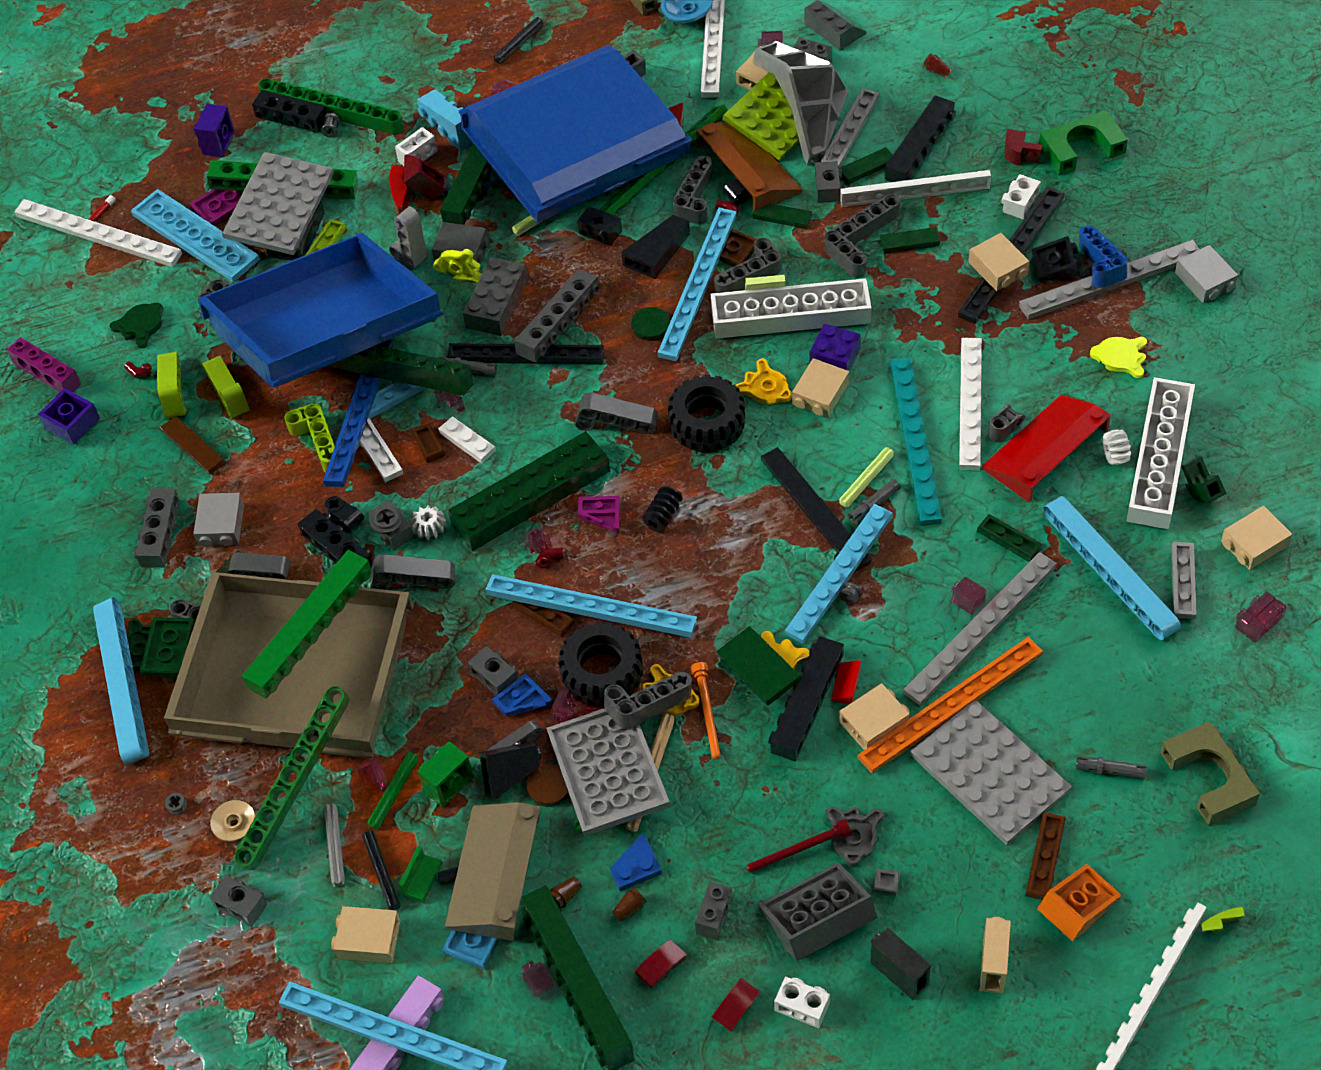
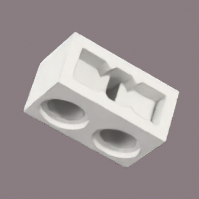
M423 127L395 146L398 162L403 166L406 154L425 161L437 152L435 136Z
M1019 174L1016 181H1012L1009 192L1005 193L1002 197L1003 212L1024 219L1039 195L1041 181Z
M785 976L774 1001V1008L776 1012L820 1028L830 1004V994L821 987H811L798 978L791 979ZM789 993H795L798 995L795 999H789L786 997V995ZM811 1002H817L820 1004V1006L817 1008H812L808 1004Z

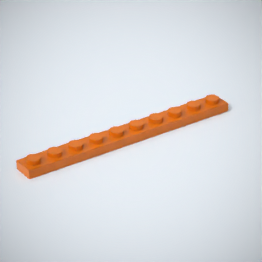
M1029 637L1025 638L859 753L858 759L871 774L875 773L941 727L975 700L978 701L1040 658L1043 651Z

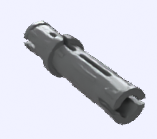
M438 357L448 361L468 364L473 374L495 377L497 372V364L462 360L460 357Z
M891 479L869 499L863 500L858 508L848 514L849 519L854 517L851 522L857 525L864 519L874 504L881 505L896 491L900 490V484L894 486L898 481Z
M1077 756L1076 770L1096 772L1097 775L1104 773L1144 780L1146 777L1147 765L1103 759V757Z

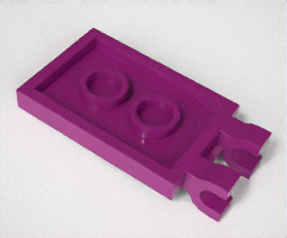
M212 189L191 202L190 206L198 216L216 226L232 215L244 191Z

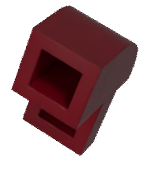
M1007 129L1004 148L1006 159L1020 166L1021 161L1040 163L1042 145L1025 142L1026 131Z

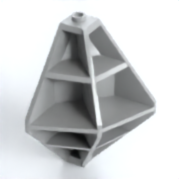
M777 41L755 49L754 64L775 75L792 108L806 165L821 161L828 150L848 93L831 62Z

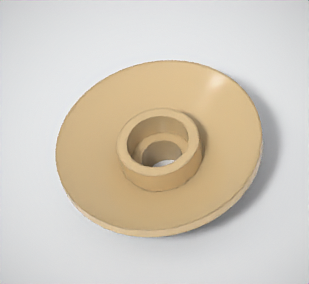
M240 800L225 802L212 814L210 821L212 832L223 841L233 842L241 840L252 824L255 813L246 802Z

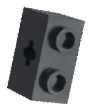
M588 206L577 220L579 234L612 246L622 232L621 218Z

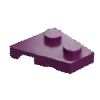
M620 496L578 497L579 519L615 533H620Z

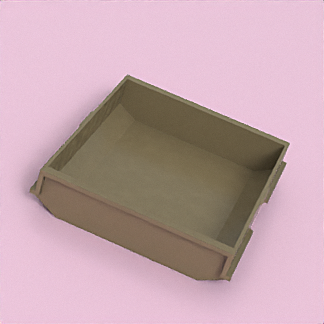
M212 572L164 716L169 728L168 734L224 742H247L294 748L326 690L332 686H338L348 694L349 704L322 753L373 759L374 745L405 634L407 611L412 610L414 605L409 592L359 587L356 595L348 600L344 609L333 618L331 625L325 628L319 635L317 642L309 647L303 659L294 665L291 673L280 682L277 690L266 699L246 688L241 676L320 582ZM341 693L333 697V703H337L341 699ZM330 713L323 715L322 723L330 719ZM319 733L311 736V743L318 740Z

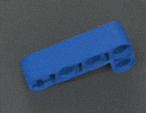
M1082 227L1079 230V247L1095 263L1092 267V284L1095 287L1104 288L1127 278V258L1095 227Z

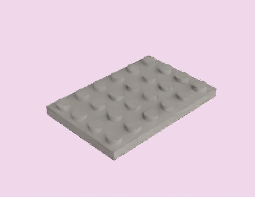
M264 152L222 233L223 238L294 255L334 174L333 168Z
M977 700L959 711L911 750L910 753L911 757L1006 845L1018 837L1039 819L1043 812H1047L1072 789L1068 782Z
M604 708L546 728L584 837L671 807L639 724L629 729L620 728Z

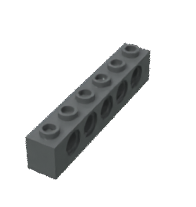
M578 269L514 340L516 354L537 362L546 353V350L556 342L559 335L566 331L568 325L577 318L581 310L587 307L589 301L598 294L600 290L598 276Z

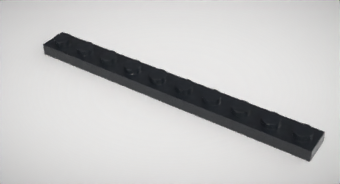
M1047 186L1009 241L1023 255L1064 199V192ZM982 278L958 311V317L976 324L998 291Z

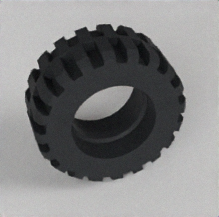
M695 376L692 380L687 379L682 382V386L678 385L669 398L668 415L672 435L681 445L684 446L686 444V448L691 450L697 449L698 452H704V450L715 452V449L722 450L726 448L727 444L732 445L736 438L738 439L741 436L742 430L745 427L743 394L736 385H732L731 381L727 379L722 380L720 376ZM705 407L716 408L723 412L720 416L709 420L697 419L691 416L694 411Z
M594 622V625H583L581 630L577 628L572 632V637L568 636L564 640V645L561 646L559 651L560 673L566 691L572 694L575 700H582V703L588 706L594 704L595 707H602L605 689L610 685L621 686L631 696L635 692V687H639L641 677L643 676L642 654L637 639H634V635L627 630L625 632V627L620 625L616 627L611 622H606V624ZM601 654L614 656L621 661L614 670L605 674H592L582 668L588 659Z

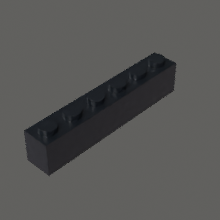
M936 95L933 97L886 164L885 180L899 182L913 179L917 168L920 169L924 158L929 156L932 146L938 143L941 133H944L948 123L954 120L956 110H954L955 102Z
M819 636L816 643H812L809 651L810 658L808 661H804L801 668L802 680L793 686L794 692L792 696L789 695L785 703L786 710L784 714L780 713L777 720L778 727L776 731L771 732L768 743L771 744L772 754L795 762L844 656V644Z

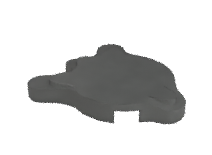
M836 807L827 809L826 817L831 822L832 829L837 824V821L845 818L852 833V836L845 839L843 837L831 839L833 849L845 860L847 865H859L861 860L869 856L876 846V828L884 818L883 811L874 809L866 816H861L859 809L856 807L844 812Z

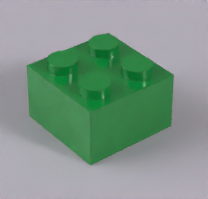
M450 741L444 746L439 747L435 755L429 761L422 763L417 771L423 792L442 808L474 778L468 756Z

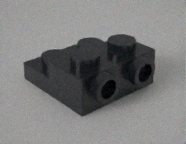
M1069 236L1032 249L1040 282L1057 276L1064 280L1080 274L1079 268L1082 267L1079 256H1075V254L1079 253L1075 242H1071Z

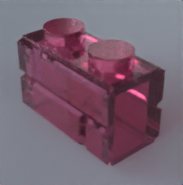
M1265 592L1261 597L1257 595L1251 601L1248 609L1242 608L1238 612L1235 627L1255 643L1284 617L1287 607L1280 600H1276V597L1269 592Z

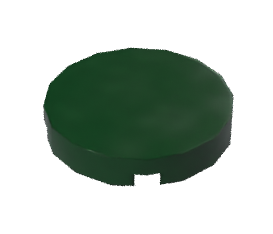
M657 307L642 308L634 314L631 321L633 333L638 338H644L647 341H654L664 337L670 324L668 314Z

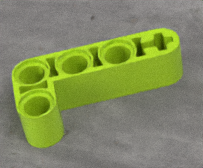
M177 351L157 355V390L166 419L186 415V407L181 393V363Z
M219 355L203 362L204 371L230 418L232 419L250 411L241 386L238 382L234 381L221 356Z
M309 404L287 412L284 418L289 433L293 436H299L310 432L323 471L326 473L330 462L327 459L331 458L335 446L321 407L318 404Z

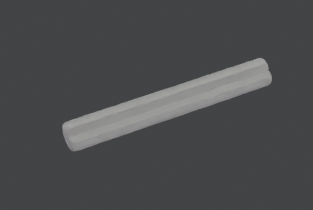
M334 803L326 804L324 812L331 881L334 887L345 884L338 813Z

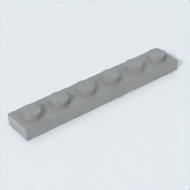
M862 88L821 162L837 161L838 169L841 167L879 99V92Z

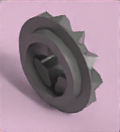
M391 505L377 508L370 516L371 528L376 533L381 532L383 535L388 532L393 534L394 530L400 529V525L403 523L402 512L397 507ZM384 516L390 520L389 524L384 522Z

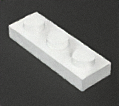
M453 416L438 428L441 435L480 463H484L496 452L494 445Z

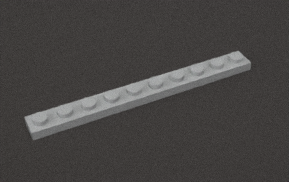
M1191 240L1127 263V278L1121 282L1104 288H1098L1092 284V276L1021 300L1019 307L1029 320L1175 268L1177 260L1200 249Z
M1039 552L903 689V694L921 706L1056 569L1057 563Z

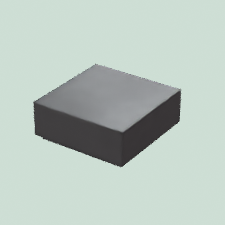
M877 868L873 893L896 896L900 872Z

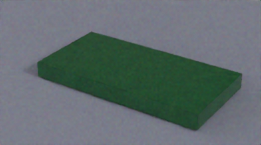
M750 626L716 651L718 657L767 706L802 680L801 676Z

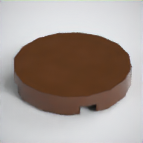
M543 764L529 774L526 782L527 792L536 804L544 807L556 806L569 796L559 765Z

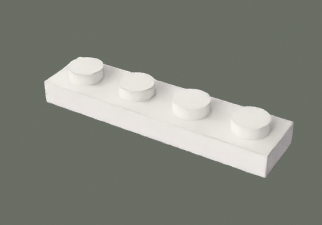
M368 417L360 444L386 483L403 475V470Z

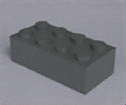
M493 257L489 258L463 312L467 329L499 336L503 335L528 281L526 264Z

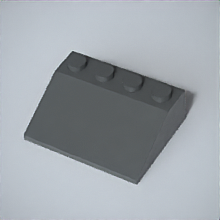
M839 862L758 904L785 949L796 961L805 958L809 954L878 918L871 895Z

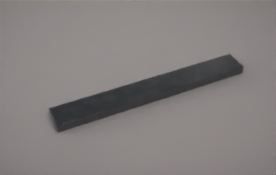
M449 343L447 358L460 357L462 360L483 363L603 365L604 345L552 344L537 362H533L517 355L515 344Z
M778 447L762 455L761 461L839 554L852 535ZM866 554L854 572L871 563V558L868 554Z

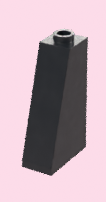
M321 200L295 254L291 255L266 249L269 258L292 261L305 256L311 247L325 214Z
M675 215L666 219L623 250L621 253L623 266L656 279L690 235L689 221Z

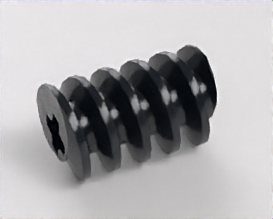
M660 487L654 500H652L643 515L645 525L654 532L663 533L665 527L669 524L668 521L672 519V514L679 507V502L683 500L682 494L672 487Z

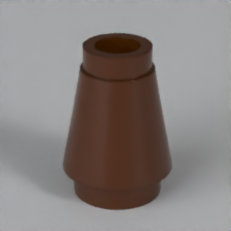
M572 877L551 888L550 892L558 907L561 908L570 902L579 889L582 888V885L576 877Z
M633 888L625 893L611 912L621 922L642 909L646 900Z

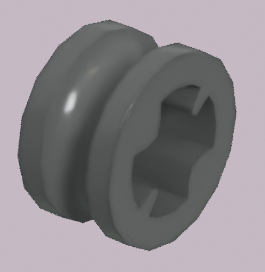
M847 582L841 590V596L851 603H856L862 594L861 588L851 582Z
M175 792L168 795L165 800V806L170 813L177 815L186 810L187 801L182 794ZM175 800L180 803L177 807L172 804Z

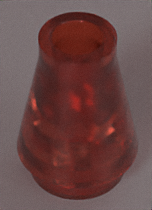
M929 54L923 64L926 70L945 78L951 71V68L936 54Z

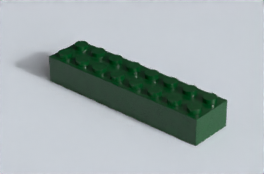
M585 431L450 508L448 514L451 525L468 547L474 551L609 473V458Z
M547 885L522 896L523 906L520 907V910L524 916L522 917L527 929H531L537 948H541L547 967L552 968L554 980L559 988L562 987L565 1001L569 1008H573L576 1022L579 1027H583L586 1033L584 1034L589 1046L594 1048L596 1052L595 1057L600 1067L605 1066L607 1070H617L635 1060L632 1042Z

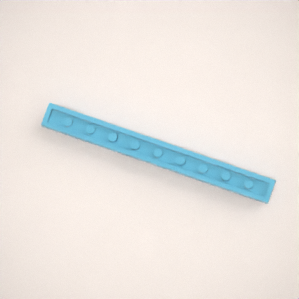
M718 208L658 350L659 358L677 362L737 217L736 211Z
M492 574L486 587V595L689 638H692L697 623L696 616Z
M290 981L279 1001L281 1007L453 1070H506L508 1061Z

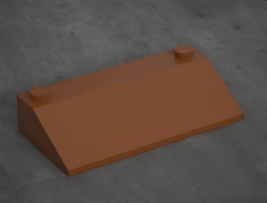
M711 123L696 130V146L700 148L706 144L709 145L752 195L753 211L769 203H779L802 192L801 187L770 153L728 123Z

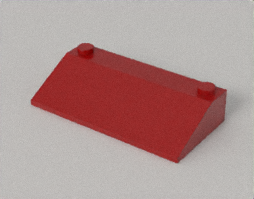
M1060 395L983 464L981 469L1027 502L1032 501L1034 487L1098 428L1105 432L1108 430L1111 414L1094 403Z

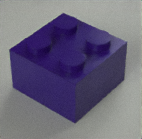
M206 104L204 110L201 111L200 119L194 126V133L197 135L198 145L203 155L223 158L235 130L227 106Z
M824 323L809 352L810 362L814 358L850 372L861 349V334Z
M66 388L38 413L46 430L72 445L100 419L92 402Z

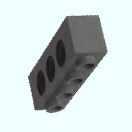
M151 488L150 496H147L146 513H143L142 516L143 526L142 530H139L138 533L139 543L138 547H135L134 550L135 559L138 560L141 567L166 566L180 503L175 488Z

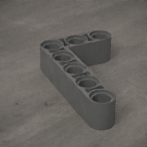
M895 194L884 196L825 234L826 254L852 277L860 278L866 274L867 261L865 254L854 244L899 216V196Z

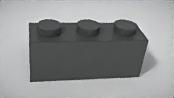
M816 0L804 8V24L838 50L844 49L866 34L864 29L827 3Z

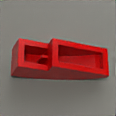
M391 165L389 184L394 207L399 215L408 208L412 191L411 187L404 183V166Z

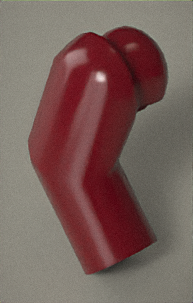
M717 200L716 209L723 208L736 211L738 217L739 208L735 204Z
M127 362L124 365V369L135 378L148 377L152 373V366L148 363L142 364L141 368L136 367L132 362Z
M563 548L544 549L536 559L537 566L539 568H546L553 559L563 558Z

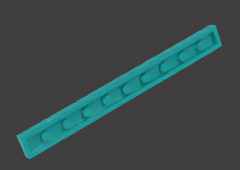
M910 357L890 359L920 526L941 524L942 518Z

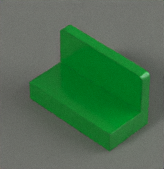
M417 846L399 883V887L403 897L424 903L437 877V873L442 867V861L425 855L423 848Z

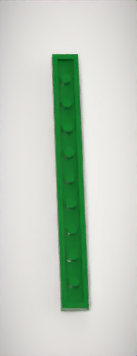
M725 105L713 107L684 133L685 136L689 135L692 139L690 144L696 142L697 129L711 123H717L723 119V115L728 111ZM677 159L634 178L599 210L615 216L619 208L625 207L631 197L637 196L643 186L645 187L652 183L653 177L665 171L664 168L674 163Z

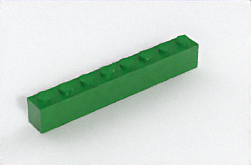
M350 550L345 552L241 676L246 688L266 699L277 690L280 682L291 673L294 665L303 659L309 647L315 644L324 629L331 625L333 618L344 609L348 600L356 595L358 588L363 582L370 578L372 571L367 559Z

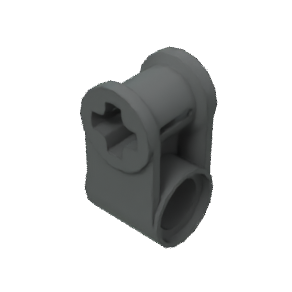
M1005 405L991 418L988 437L994 442L1004 441L1022 425L1025 415L1022 413L1018 414L1011 409L1010 405Z

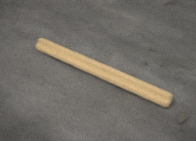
M667 713L662 716L650 752L657 771L675 721L674 716ZM642 817L626 822V829L632 832L638 831Z

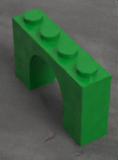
M1107 110L1040 132L1039 144L1042 145L1043 153L1058 175L1076 170L1077 155L1069 145V142L1075 139L1087 138L1097 142L1109 158L1126 153L1128 142L1127 137Z

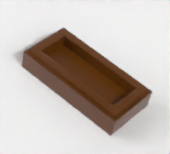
M430 423L411 430L412 436L426 463L445 456V452Z

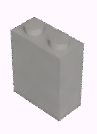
M1210 245L1177 260L1175 274L1202 303L1214 300L1226 292H1231L1236 286L1238 274Z
M240 493L199 494L194 527V537L198 546L239 545L244 502Z

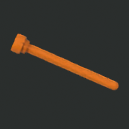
M698 662L691 666L692 677L698 681L711 755L713 759H719L720 749L706 682L709 674L708 664Z

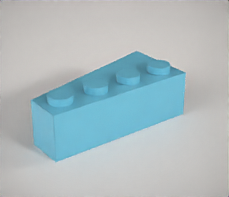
M435 89L417 99L419 114L425 117L432 127L438 129L442 137L445 136L452 146L462 151L473 144L461 128L459 110L463 109L462 107L457 108L455 102H449L446 96Z

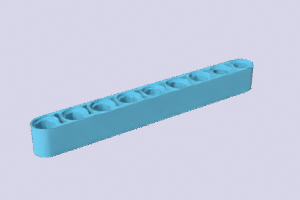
M1060 496L1043 506L1044 515L1159 640H1164L1181 629L1178 618L1065 497Z
M111 597L94 605L93 611L119 753L123 762L126 765H130L148 757L149 749L122 608L115 597Z

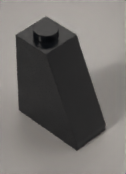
M531 742L479 752L485 796L491 799H497L540 767V749L537 747V744Z

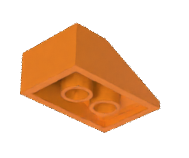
M1085 864L1050 889L1037 909L1061 930L1064 935L1071 941H1074L1089 929L1122 895L1088 864Z

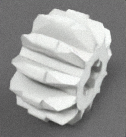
M1117 429L1105 433L1103 436V448L1106 460L1111 465L1123 464L1130 460L1131 446L1127 434L1123 430Z
M427 505L425 509L419 507V512H413V518L410 520L413 533L418 535L420 539L426 537L428 541L432 536L437 539V533H443V528L446 527L444 514L436 506L430 508Z

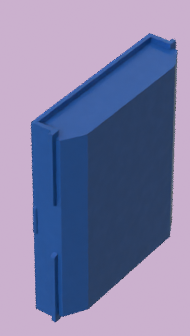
M609 44L459 110L462 130L537 223L602 193L613 190L634 178L690 153V143H692L689 135L685 136L673 113L618 50L612 48Z
M363 233L198 298L201 317L204 320L208 318L219 337L271 387L281 386L434 321L437 317L443 315V312L440 310L438 293Z

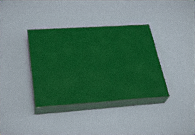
M153 617L140 669L142 676L178 677L196 622L195 618Z

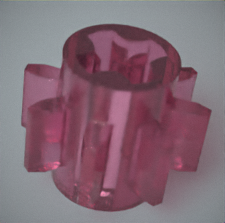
M533 528L529 533L525 534V548H530L531 554L533 552L540 554L544 549H549L548 542H550L549 534L545 535L544 529Z

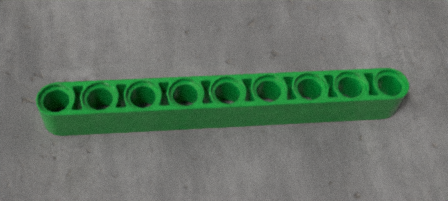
M268 78L262 79L258 83L259 91L264 90L325 105L327 114L334 113L338 115L341 122L393 135L400 134L404 130L401 113L397 110Z
M332 686L324 693L235 852L234 860L239 866L248 870L255 869L264 857L349 704L348 694L340 687ZM341 693V699L337 703H333V697ZM330 713V719L322 723L323 715ZM319 733L318 740L311 743V736ZM307 752V760L300 763V756ZM296 772L297 777L295 781L289 783V776ZM285 792V799L278 803V795ZM273 812L274 819L270 823H267V815ZM262 832V840L259 843H256V835ZM247 853H251V860L248 863H244V856Z

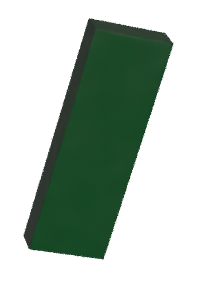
M885 147L840 167L839 169H842V178L850 184L885 168L893 154Z
M769 203L754 210L752 217L757 220L807 229L812 217V211Z
M936 227L880 235L883 253L940 245Z
M990 514L977 527L978 533L1028 562L1042 549L1041 543Z

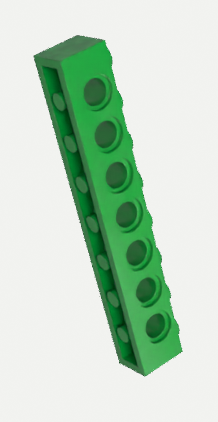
M211 160L207 173L209 189L244 191L258 163ZM333 169L334 174L322 197L355 199L358 187L357 170Z

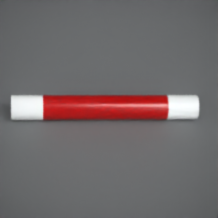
M110 195L88 220L96 222L116 201L115 197Z

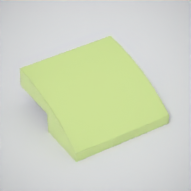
M785 275L746 278L745 290L784 287Z

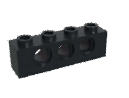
M264 90L260 91L252 103L255 117L316 133H319L325 124L324 116L327 114L325 105Z
M315 509L297 523L301 535L334 564L340 560L347 550H350L367 559L372 568L371 552L366 547L362 548L353 536L345 534L344 529L339 524L335 525L326 513L322 514Z

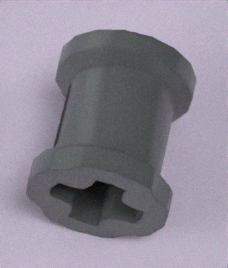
M334 113L326 114L324 116L325 124L321 130L322 134L326 137H335L338 133L337 125L340 123L339 116Z

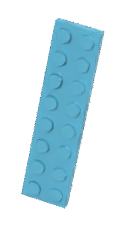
M158 189L131 210L132 216L231 282H235L260 261L258 254L240 242L224 239L223 231Z

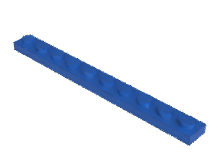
M392 339L377 344L376 346L392 348ZM360 374L323 479L326 487L345 486L382 378Z

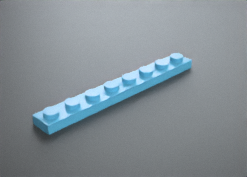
M876 504L871 507L785 629V635L802 644L805 643L893 517L891 511Z

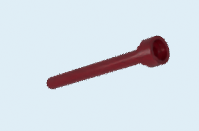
M845 818L837 821L833 829L749 863L746 869L752 873L835 837H838V839L850 837L852 833Z

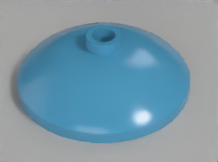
M662 0L661 9L664 16L673 22L690 23L705 16L710 11L713 0Z

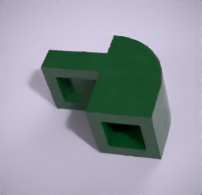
M1202 456L1181 465L1188 482L1185 486L1195 500L1200 503H1210L1226 495L1219 475L1209 474Z

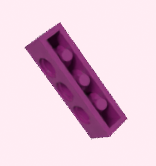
M20 337L7 349L14 365L58 392H61L64 388L74 392L81 386V382L73 368Z

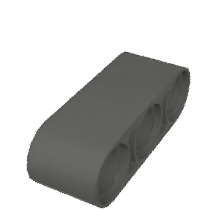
M233 553L228 574L287 580L291 561L287 557L279 555Z

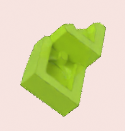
M1243 907L1229 909L1210 917L1201 924L1202 932L1213 931L1217 933L1223 929L1222 923L1240 921L1245 916Z

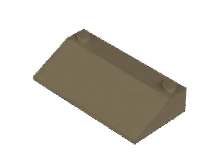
M516 802L472 807L445 929L514 941L515 925L536 825L539 823L540 806Z

